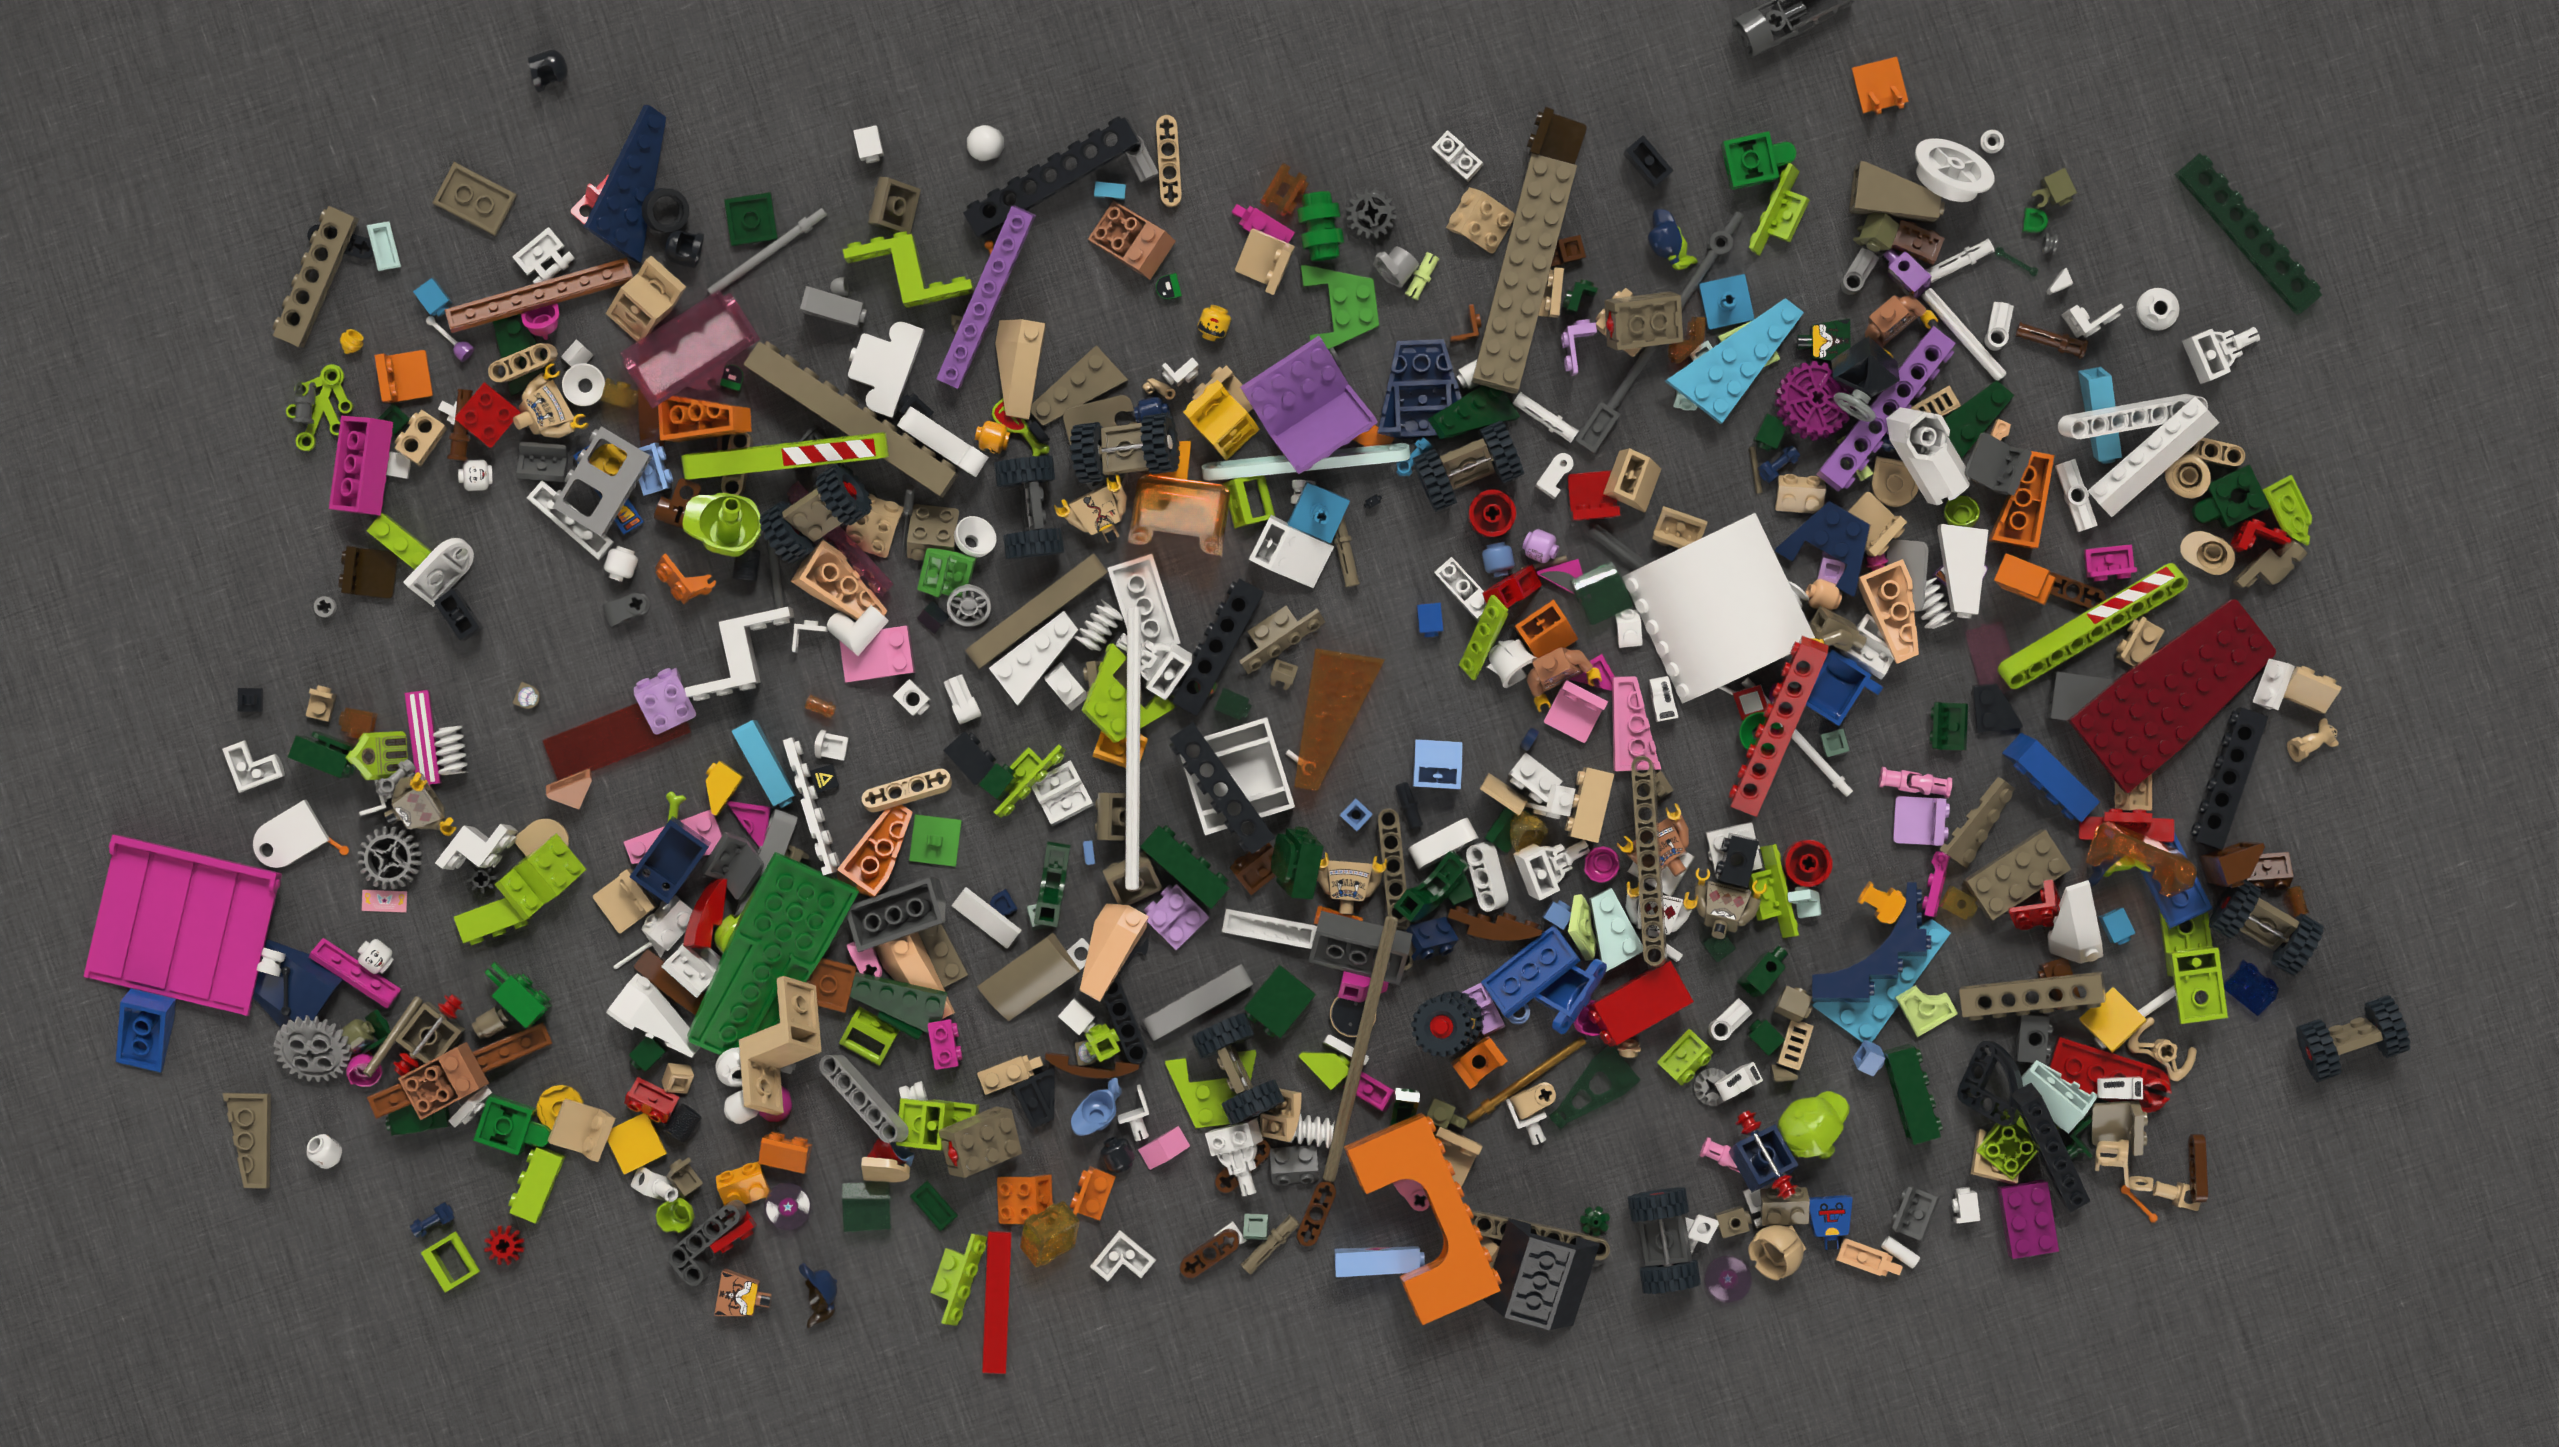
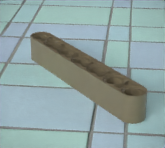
M1092 554L968 647L965 652L977 668L981 669L1104 577L1108 571L1097 556Z
M1383 809L1377 818L1382 864L1385 859H1387V862L1391 859H1396L1400 864L1399 870L1394 873L1389 872L1387 867L1383 872L1387 916H1392L1391 911L1394 905L1407 889L1399 816L1393 809ZM1386 812L1392 813L1395 817L1394 823L1390 826L1382 823V816ZM1387 836H1394L1397 839L1395 848L1387 849L1385 847L1384 840ZM1395 882L1400 883L1402 886V892L1397 896H1393L1389 892L1390 885ZM1404 916L1398 919L1396 930L1403 929L1406 931L1410 921ZM1412 941L1408 954L1410 959L1408 964L1405 965L1404 970L1409 969L1414 962L1411 957L1413 955Z
M1471 1210L1474 1216L1471 1219L1472 1225L1475 1224L1477 1227L1478 1221L1482 1218H1487L1490 1221L1488 1229H1479L1482 1236L1502 1240L1503 1234L1500 1232V1228L1503 1224L1507 1223L1509 1217ZM1519 1220L1531 1224V1228L1536 1230L1537 1235L1547 1237L1550 1233H1556L1559 1235L1558 1241L1570 1243L1573 1238L1577 1237L1603 1243L1605 1245L1604 1252L1596 1254L1595 1260H1603L1610 1253L1609 1244L1604 1238Z

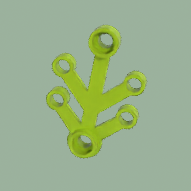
M327 365L322 369L319 377L305 383L301 382L306 387V392L302 394L303 396L308 394L311 382L316 384V388L323 386L320 394L316 396L315 404L313 405L312 419L314 424H308L305 432L298 434L296 437V445L303 451H311L315 447L316 438L314 435L323 412H325L329 421L330 432L333 435L339 436V433L334 432V426L340 425V422L329 399L332 389L339 401L338 409L340 412L350 414L354 409L353 403L347 399L341 385L344 381V372L337 365ZM331 372H335L337 375L333 381L329 379ZM348 402L350 404L349 410L344 411L342 409V405ZM291 404L286 408L287 416L292 419L295 416L290 414V409L296 407L295 404ZM305 438H310L311 443L309 446H304L303 440Z

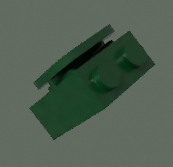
M313 731L311 735L318 740L308 736H295L288 758L338 778H350V775L355 774L357 767L354 764H350L345 758L349 751L355 748V745L319 731Z
M1300 826L1295 827V829L1286 828L1285 834H1278L1276 836L1271 859V870L1277 877L1276 882L1291 898L1313 899L1324 846L1317 840V837L1312 835L1309 829Z
M1279 964L1244 1006V1009L1247 1011L1245 1015L1253 1023L1261 1022L1265 1026L1263 1031L1273 1039L1276 1035L1281 1038L1316 993Z
M410 1104L389 1113L385 1119L386 1128L388 1131H391V1136L451 1126L449 1122V1106L420 1120L414 1107Z

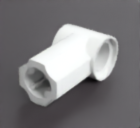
M1993 302L1988 331L1984 338V343L1988 349L1997 351L2007 343L2013 305L2004 302ZM1991 334H1999L2002 338V343H1994L1991 340Z
M962 674L944 682L947 693L953 703V711L960 725L982 716L974 696H971Z
M1738 998L1716 1020L1709 1024L1708 1033L1710 1037L1720 1041L1726 1040L1752 1014L1751 1010ZM1718 1023H1722L1726 1029L1724 1035L1720 1037L1714 1032V1028Z

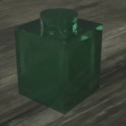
M1223 688L1214 709L1240 720L1241 717H1247L1252 705L1248 704L1249 698Z
M1710 935L1701 942L1712 959L1717 963L1736 949L1727 936L1723 939H1717Z

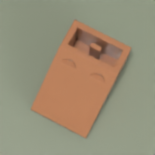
M1114 200L1088 238L1089 241L1149 280H1151L1176 242L1166 231Z
M467 1042L398 1078L420 1120L489 1084Z

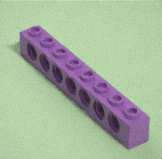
M1015 205L1011 206L936 378L937 380L957 389L962 386L1036 217L1035 214Z
M1935 326L1929 329L1899 367L1900 381L1878 394L1869 407L1876 415L1875 420L1872 422L1858 420L1816 475L1836 491H1840L1843 487L1848 489L1856 479L1853 477V474L1857 469L1860 471L1864 469L1870 461L1867 459V456L1871 451L1876 453L1884 442L1881 439L1885 433L1889 435L1886 420L1889 416L1883 412V405H1889L1893 413L1900 407L1910 409L1912 407L1909 404L1914 397L1918 399L1925 391L1924 383L1928 379L1932 381L1940 371L1937 367L1942 361L1946 363L1953 355L1954 351L1951 349L1956 343ZM1926 351H1931L1934 354V361L1926 359ZM1912 369H1917L1920 372L1921 378L1919 380L1912 377ZM1897 387H1903L1906 390L1907 396L1905 398L1897 394ZM1869 423H1874L1878 426V434L1870 432ZM1855 441L1863 443L1864 452H1859L1855 449ZM1841 459L1849 461V470H1844L1841 467Z

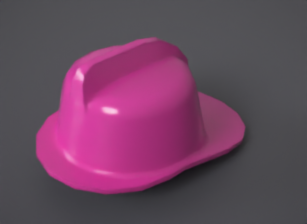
M558 303L521 313L524 326L533 335L543 336L547 340L548 335L553 333L558 327Z

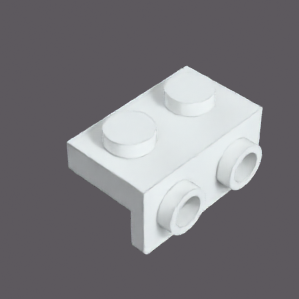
M1192 357L1174 373L1164 363L1162 365V376L1170 385L1175 383L1179 387L1185 380L1187 383H1190L1198 375L1199 364Z
M2269 659L2253 703L2269 710H2279L2295 666Z
M674 895L669 904L662 900L660 907L654 914L646 918L642 929L664 949L669 951L686 932L693 910L680 900L677 895Z
M487 1085L457 1101L461 1108L449 1120L454 1128L461 1122L466 1125L485 1106L483 1102L492 1093Z

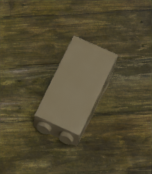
M1860 161L1854 167L1849 214L1868 216L1870 214L1886 213L1892 219L1932 224L1939 219L1940 215H1943L1945 201H1941L1942 197L1933 193L1928 188L1865 161Z

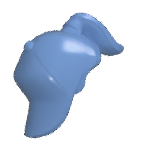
M1113 1078L1108 1082V1089L1094 1091L1082 1101L1071 1118V1127L1075 1134L1079 1136L1089 1135L1095 1131L1105 1129L1111 1123L1116 1114L1115 1101L1122 1093L1117 1078Z

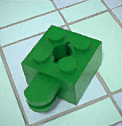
M1769 131L1730 139L1721 143L1730 190L1776 181L1779 178L1777 167L1792 163L1796 157V149L1792 143L1781 142L1772 144Z
M494 961L491 964L492 968L505 982L491 969L488 968L485 971V974L499 987L492 997L525 1028L533 1026L551 1008L552 1005L549 1003L550 997L542 990L538 992L531 986L533 981L525 974L520 975L517 973L510 975L501 965Z
M491 1094L487 1098L473 1141L520 1155L523 1153L525 1144L539 1148L546 1146L549 1143L548 1138L551 1129L546 1125L533 1121L537 1108Z

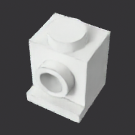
M1970 1187L1957 1188L1955 1199H1952L1953 1212L1957 1213V1216H1953V1221L1955 1223L1980 1221L1977 1192L1970 1191Z

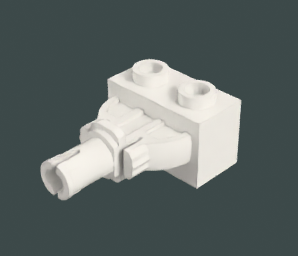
M2252 327L2228 339L2226 337L2234 334L2232 330L2222 333L2209 329L2183 340L2182 343L2200 384L2231 372L2229 367L2233 364L2235 358L2243 355L2242 351L2234 354L2233 352L2260 340L2259 334L2248 338L2250 335L2257 333V329Z
M1123 633L1121 639H1118L1116 646L1127 652V635ZM1146 640L1145 644L1141 643V675L1146 679V688L1166 700L1192 664V654L1174 642L1168 646L1161 643L1153 644Z
M1581 840L1566 849L1562 844L1555 847H1539L1532 844L1514 853L1513 855L1528 894L1538 900H1542L1560 891L1558 883L1564 877L1565 872L1572 869L1573 861L1590 852L1586 841Z
M1257 1118L1232 1126L1216 1128L1205 1133L1211 1156L1217 1155L1220 1162L1227 1167L1229 1175L1237 1176L1242 1192L1241 1195L1247 1196V1194L1256 1193L1251 1171L1256 1168L1254 1159L1257 1154V1144L1263 1141Z

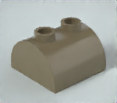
M879 177L874 190L872 208L869 211L868 224L897 233L907 231V234H910L921 189L888 177Z
M1098 793L1095 803L1097 809V822L1095 824L1097 840H1126V793ZM1139 813V830H1140V813Z
M1145 851L1139 853V888L1137 890L1125 888L1126 860L1112 863L1108 868L1102 870L1117 903L1121 905L1133 904L1163 889Z

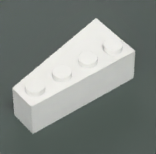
M1063 611L989 669L1017 706H1019L1079 630L1065 611Z

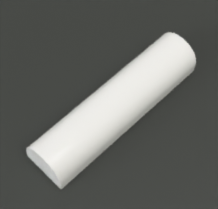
M542 480L529 494L527 499L598 560L601 559L612 547L614 541L607 535L604 538L554 509V502L552 500L557 492ZM566 500L564 501V503H565L566 505H568V506H570L571 508L575 509V508H574L571 504H569Z

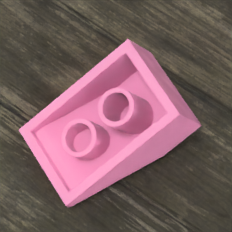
M909 626L881 629L859 656L840 641L845 683L915 673Z

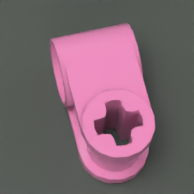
M855 941L847 944L848 951L859 973L866 974L868 965L877 968V971L874 972L876 977L882 976V966L874 947L857 952Z
M1411 1179L1393 1182L1395 1188L1404 1196L1414 1210L1424 1211L1429 1207L1430 1204L1427 1197L1424 1200L1425 1205L1423 1206L1420 1203L1417 1205L1414 1203L1417 1194L1420 1197L1426 1196L1419 1182Z

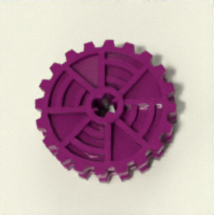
M1812 361L1810 366L1805 362L1799 368L1794 367L1780 381L1779 385L1781 387L1775 392L1779 399H1776L1774 402L1775 406H1778L1780 409L1777 412L1778 417H1783L1784 419L1782 424L1784 427L1789 425L1792 434L1800 433V438L1802 439L1807 438V436H1810L1811 440L1815 441L1819 436L1822 439H1826L1830 434L1834 435L1850 419L1848 413L1842 410L1834 401L1836 393L1849 394V392L1833 379V371L1828 368L1827 363L1819 366L1817 361Z

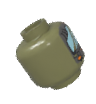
M354 1019L341 1028L344 1030L342 1036L349 1037L347 1044L351 1045L350 1051L352 1053L358 1054L374 1042L373 1033L375 1029L369 1021L364 1022L361 1019Z

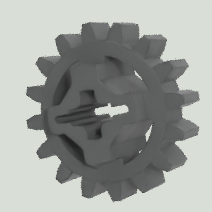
M1365 188L1364 195L1356 192L1357 200H1349L1353 207L1346 208V212L1351 213L1346 220L1353 221L1350 229L1357 228V236L1366 233V239H1369L1370 234H1373L1375 239H1378L1379 232L1386 235L1387 231L1385 228H1393L1394 225L1390 220H1396L1397 216L1391 214V212L1396 210V206L1389 205L1393 199L1392 197L1385 199V191L1379 195L1377 194V188H1374L1373 193H1369L1368 189ZM1373 199L1381 201L1384 205L1379 206L1375 204ZM1364 200L1365 206L1361 211L1356 212L1357 206ZM1369 204L1373 212L1377 211L1374 217V224L1370 216H1365L1368 213ZM1387 215L1386 221L1379 227L1378 221L1380 217ZM1364 221L1369 225L1370 229L1363 227L1359 222Z

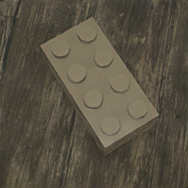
M2041 829L1964 879L1963 882L1987 919L1993 921L2007 912L2009 908H2013L2044 887L2043 881H2054L2070 871L2071 868L2048 832Z

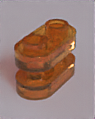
M1282 163L1260 201V204L1267 208L1271 202L1278 205L1276 213L1283 217L1286 214L1291 216L1297 205L1294 202L1298 193L1303 195L1309 185L1306 181L1307 176L1301 172L1298 173L1296 178L1288 174L1291 167L1285 163ZM1283 182L1290 185L1284 198L1277 194Z

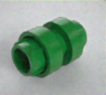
M1330 191L1302 195L1303 207L1297 209L1299 224H1306L1307 233L1301 234L1303 250H1309L1312 261L1338 258L1340 254L1339 245L1344 244L1343 229L1335 228L1334 220L1341 218L1339 203H1332Z

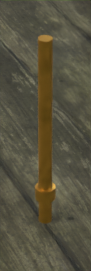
M1580 1036L1491 1099L1487 1098L1480 1103L1481 1106L1466 1115L1470 1123H1473L1484 1114H1490L1496 1110L1494 1107L1587 1044L1586 1041Z

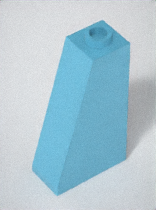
M2102 367L2078 371L2085 412L2115 407L2112 376ZM2119 432L2090 437L2093 456L2099 462L2108 464L2115 462L2117 458H2122Z
M751 720L732 730L735 739L772 805H779L780 808H783L792 803V797L796 796L758 721Z

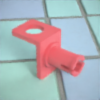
M609 175L596 188L589 183L585 196L571 209L570 213L582 224L585 225L588 217H583L579 209L584 205L590 206L593 209Z

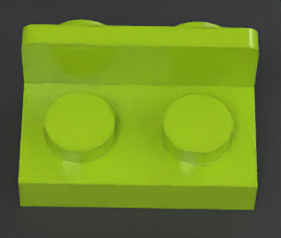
M1688 1029L1657 1063L1682 1086L1684 1083L1690 1082L1694 1078L1695 1072L1711 1060V1055L1714 1052L1692 1030Z

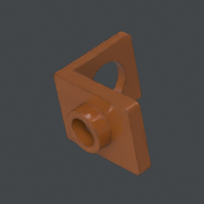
M1474 304L1468 305L1472 333L1451 336L1450 342L1477 338L1479 336L1478 328H1481L1482 325L1480 314H1475Z

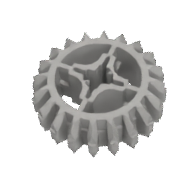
M383 827L382 834L378 829H375L374 835L376 838L372 835H367L366 838L370 843L362 842L360 844L366 851H358L359 856H364V860H359L358 865L365 864L366 868L360 870L361 874L369 872L370 874L366 877V881H371L375 878L373 886L378 887L382 882V889L384 890L388 888L389 883L392 890L397 889V882L401 887L406 886L404 878L409 882L413 881L414 879L410 872L418 874L419 870L414 868V865L422 864V861L415 860V856L422 855L421 851L414 852V848H417L419 843L410 844L414 836L409 835L404 838L406 830L402 829L397 834V827H392L391 832H389L388 827ZM384 839H395L394 843L387 850L376 847ZM401 844L407 852V863L400 857ZM392 852V858L396 862H389V865H387L388 859L383 854H391ZM372 853L380 860L379 872L373 866ZM393 866L404 869L396 877H385L386 872H389Z

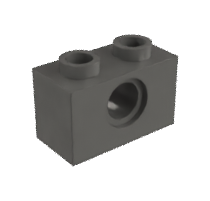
M2033 1014L2017 1016L2014 1049L2015 1061L2034 1063L2038 1060L2046 1064V1059L2050 1058L2051 1052L2050 1045H2047L2048 1035L2052 1034L2053 1028L2052 1021H2049L2050 1017ZM2033 1032H2037L2039 1035V1041L2035 1045H2031L2028 1040L2029 1035Z

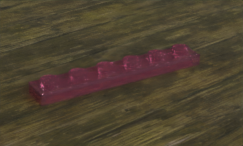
M798 481L787 492L788 499L792 505L809 494ZM840 526L822 536L826 541H831L836 549L844 554L853 565L854 571L856 570L860 576H863L869 582L870 588L875 593H879L883 597L889 592L894 584Z

